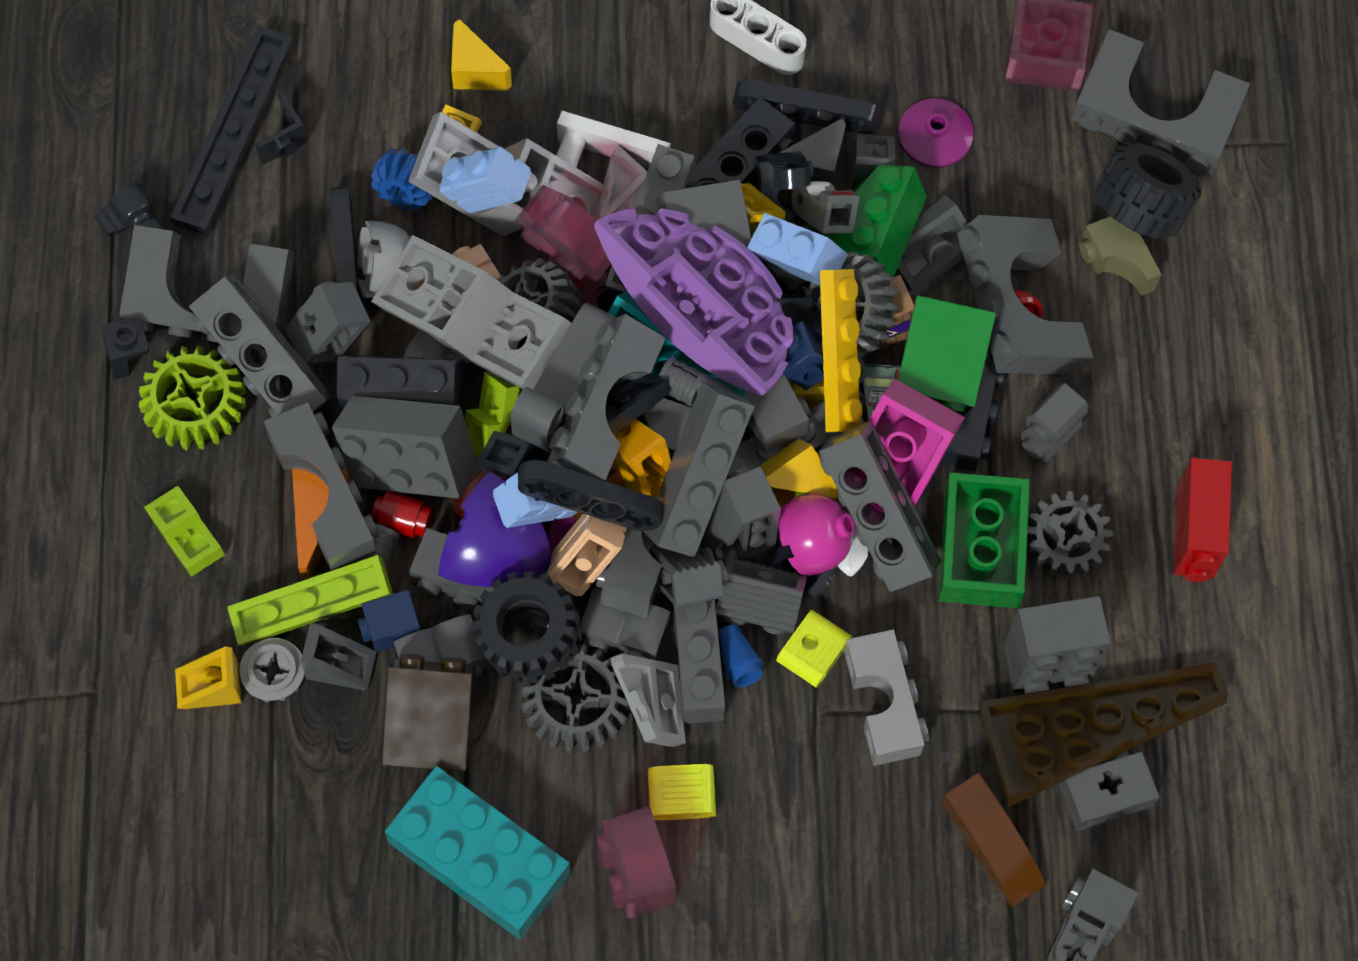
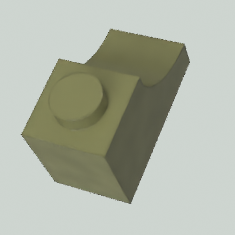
M1111 216L1085 227L1079 248L1084 261L1087 264H1092L1096 274L1102 272L1117 274L1132 283L1141 296L1155 291L1162 274L1141 234L1123 226Z

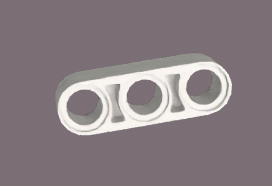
M711 0L710 26L717 35L778 73L792 75L802 69L805 58L806 38L799 29L752 0ZM722 11H730V12H733L734 14L724 15V14H721L720 12H722ZM752 30H761V31H763L764 33H763V34H754V33H752L751 31H752ZM792 49L795 51V53L788 54L782 52L781 50Z

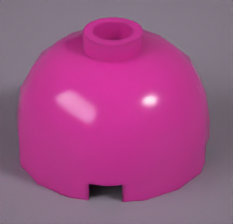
M819 493L804 494L790 498L791 502L783 504L780 511L779 533L782 546L790 545L794 557L788 558L791 565L800 574L806 576L820 574L840 565L850 552L855 533V524L851 515L834 498Z

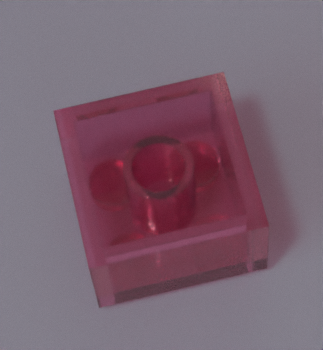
M1017 0L1004 81L1079 92L1086 70L1094 4L1068 0Z
M545 185L540 187L514 221L524 230L520 236L536 249H541L550 255V261L557 263L578 280L586 276L597 282L611 264L594 228L596 219L571 197Z
M650 806L601 821L602 835L596 836L598 844L596 847L603 870L611 868L613 874L609 876V889L616 910L623 908L626 918L629 919L675 904L676 885Z

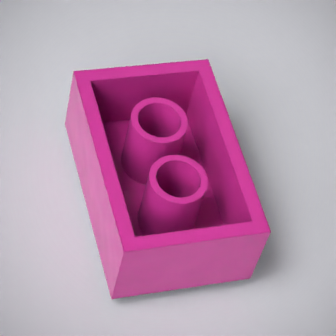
M894 379L883 393L869 421H872L916 508L965 417ZM852 467L853 472L858 477L867 478L862 469ZM870 503L874 511L885 513L879 504Z

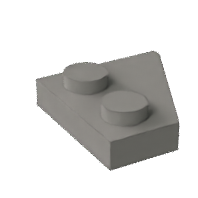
M620 146L610 156L594 222L608 214L635 208L643 187L647 171Z
M627 654L612 657V667L644 741L669 747L685 744L678 665Z

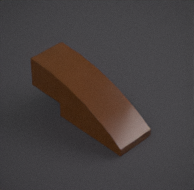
M979 773L944 795L941 804L965 836L964 842L1011 908H1014L1046 886V882L1024 841Z

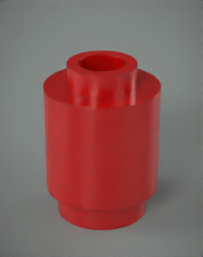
M387 491L384 497H377L372 511V519L377 520V524L390 528L399 535L415 539L417 535L423 537L426 528L430 529L434 507L426 505V501L423 499Z

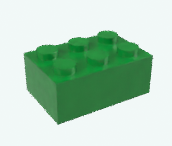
M949 472L944 489L938 602L1019 608L1025 593L1030 479Z

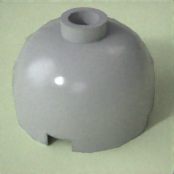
M366 221L367 227H362L360 231L357 268H362L365 280H357L360 295L364 299L374 298L384 280L389 277L399 263L402 251L411 239L404 229L383 221Z

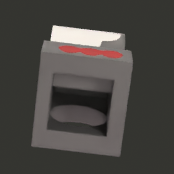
M827 181L811 182V185L808 187L793 189L792 207L802 220L821 233H853L860 195L852 190L835 191L834 186Z

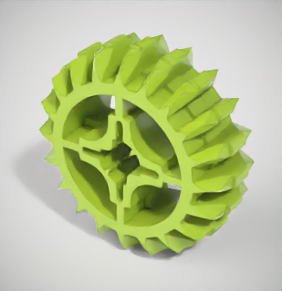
M182 345L180 356L174 357L171 352L167 351L165 355L167 362L165 364L154 360L153 368L156 373L144 372L143 378L147 385L139 387V394L143 398L139 402V408L145 414L143 420L146 426L153 427L152 431L156 438L159 439L165 436L166 443L171 447L180 440L182 449L186 451L189 449L191 442L196 441L198 448L203 450L205 447L204 440L211 438L212 442L218 445L220 442L218 433L222 431L228 435L232 434L233 429L229 422L241 423L242 416L238 410L245 409L246 407L245 398L242 397L246 393V387L244 383L239 382L242 378L240 371L237 368L231 369L233 365H230L224 358L220 360L219 353L215 349L205 356L203 347L199 345L195 349L194 354H189L188 349ZM199 374L206 376L202 378H193L189 375ZM174 382H177V387L175 391L167 396L168 400L163 402L164 395L168 388ZM185 388H188L191 394L197 398L200 408L196 406L194 401L190 400ZM223 393L219 406L209 415L208 408L214 401L218 400V395ZM185 417H192L197 421L186 422L179 420Z

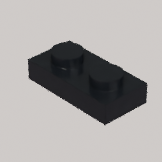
M647 374L635 380H625L609 391L605 409L607 422L613 435L621 432L626 425L644 412L654 408L659 401L670 394L664 380L652 374Z

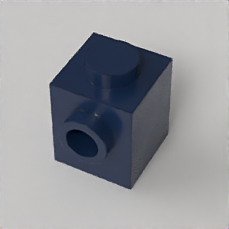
M801 321L793 327V342L787 350L785 361L788 362V365L783 374L804 390H808L824 379L822 336Z
M409 590L361 604L365 617L357 619L364 642L372 640L376 653L394 648V641L420 631Z

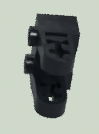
M801 151L755 156L758 190L785 211L784 221L815 232L814 227L802 220L794 212L792 201L787 203L778 201V193L781 189L804 188L810 186L811 182H814L812 161H806V157Z

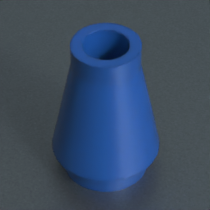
M732 624L718 631V640L725 678L731 681L734 687L738 688L757 682L763 676L761 669L763 661L744 637L740 627Z

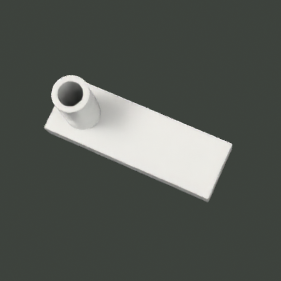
M561 111L557 122V136L561 144L556 156L574 167H577L583 149L610 157L615 149L620 146L640 166L649 168L657 144L669 148L671 144L565 111Z

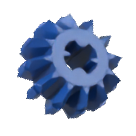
M404 147L400 151L390 148L387 153L382 155L381 159L377 160L373 167L371 187L379 191L378 197L388 200L390 206L397 205L402 211H406L408 208L419 211L422 206H426L428 200L430 201L433 196L408 182L418 153L415 155L411 154Z

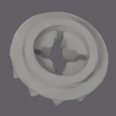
M268 638L258 641L245 652L240 663V678L244 687L251 696L262 699L266 703L275 700L284 701L293 692H298L299 686L305 677L300 663L302 654L295 645L284 639ZM275 656H277L279 668L286 673H283V675L277 674L274 681L269 685L267 674L260 669L270 668L272 662L275 661Z

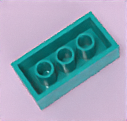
M437 766L385 830L390 845L519 940L523 938L571 874L568 861Z

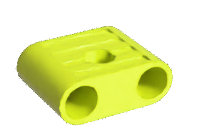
M811 610L783 647L776 661L817 688L844 652L846 640L851 639L852 636L814 610Z
M713 765L656 766L648 769L650 818L652 820L700 819L716 816Z

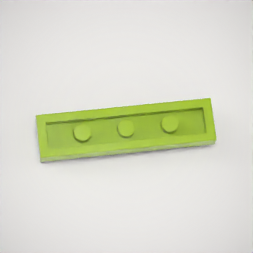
M377 555L230 605L227 608L237 643L240 646H246L362 606V603L392 595L393 592L383 558Z

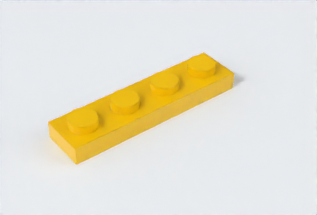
M854 269L820 270L826 432H843L859 426L862 417L858 383L861 375V366L857 356L859 324L856 320L855 301L858 294V285L855 280Z

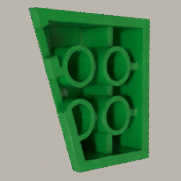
M879 164L852 190L860 195L853 233H821L820 231L817 233L828 237L845 252L851 251L858 253V255L866 254L871 256V258H874V261L885 265V273H889L894 277L927 196L915 167Z

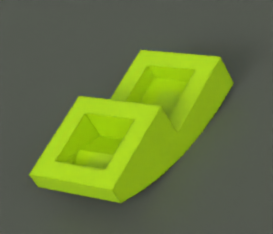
M490 371L484 372L479 408L466 410L464 421L476 458H479L493 431L506 433L520 388Z
M176 486L144 507L191 577L225 556L221 546L202 522L198 512L179 486Z

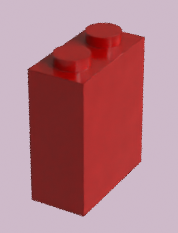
M1191 458L1177 485L1173 575L1184 576L1186 580L1192 582H1204L1209 578L1213 579L1228 555L1232 462Z

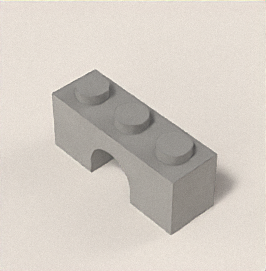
M894 629L847 639L844 655L853 689L867 686L881 689L890 701V707L886 711L866 716L863 728L873 766L921 756L924 742L929 741V736L924 718H917L914 703H918V693L914 680H907L904 665H908V655L904 642H897Z

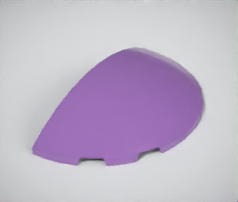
M635 208L608 214L596 220L594 224L596 233L623 285L650 321L679 350L704 369L743 390L763 396L775 385L788 365V362L785 360L787 350L793 342V325L791 317L784 316L780 302H777V299L782 297V290L766 266L753 252L719 227L714 226L710 230H706L690 223L688 214L674 210L660 209L655 215H637Z

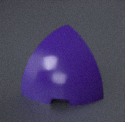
M489 472L485 475L463 503L462 508L465 510L464 518L455 532L448 533L440 559L439 576L461 584L493 587L492 583L498 578L502 584L509 581L507 574L516 572L519 578H524V571H534L537 577L549 569L551 549L541 522L506 528L503 524L493 497V490L502 483H506V481Z

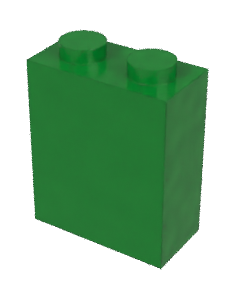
M917 295L898 381L927 397L942 400L941 405L950 410L964 412L966 405L975 407L996 313Z

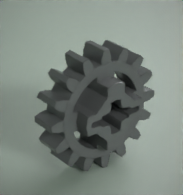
M1068 491L1065 500L1061 501L1058 495L1054 493L1050 497L1049 505L1040 501L1036 507L1037 513H1031L1029 516L1028 524L1032 527L1027 528V539L1034 541L1029 544L1028 554L1039 553L1040 556L1036 565L1040 567L1045 563L1050 564L1049 574L1054 576L1058 569H1062L1066 579L1071 578L1073 570H1077L1082 577H1085L1089 571V565L1098 569L1102 563L1101 557H1107L1111 549L1106 543L1111 542L1114 533L1110 530H1104L1109 525L1111 519L1109 516L1099 517L1098 513L1102 505L1098 503L1093 507H1089L1087 505L1088 496L1085 494L1080 501H1075L1072 491ZM1060 513H1067V514L1062 515V516L1056 515V514H1060ZM1086 521L1089 523L1092 530L1088 528ZM1074 525L1075 527L1072 532L1074 535L1072 539H1069L1067 545L1064 546V535L1066 531H1069L1070 526ZM1045 540L1050 542L1053 551L1049 548ZM1076 554L1082 555L1080 557L1069 558L1070 556Z

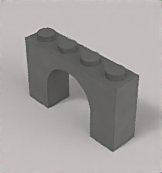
M1109 29L1077 101L1072 120L1078 122L1087 130H1098L1114 136L1121 143L1136 142L1153 146L1172 155L1192 171L1206 172L1213 175L1250 83L1215 70L1201 104L1192 114L1182 119L1170 121L1153 118L1137 107L1129 91V81L1138 62L1144 42Z
M978 215L957 233L978 308L996 313L989 346L997 373L1071 374L1093 358L1083 322L1047 321L1035 316L1019 301L1011 284L1010 270L1040 271L1062 253L1052 219Z
M134 225L119 318L128 319L138 316L144 331L153 332L154 325L169 327L168 335L191 338L192 331L203 332L192 319L194 313L182 304L175 289L174 276L181 239L180 234L170 230ZM250 244L243 286L282 333L295 253L288 249ZM234 313L227 315L225 319L227 329L231 333L238 334L242 327L241 319ZM211 333L207 335L206 341L218 343ZM254 344L252 346V349L265 350V348L259 344Z

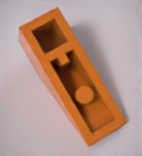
M345 468L341 472L347 483L350 481V477ZM292 469L298 569L302 581L312 578L323 554L316 540L312 524L326 507L329 489L316 475L308 471Z

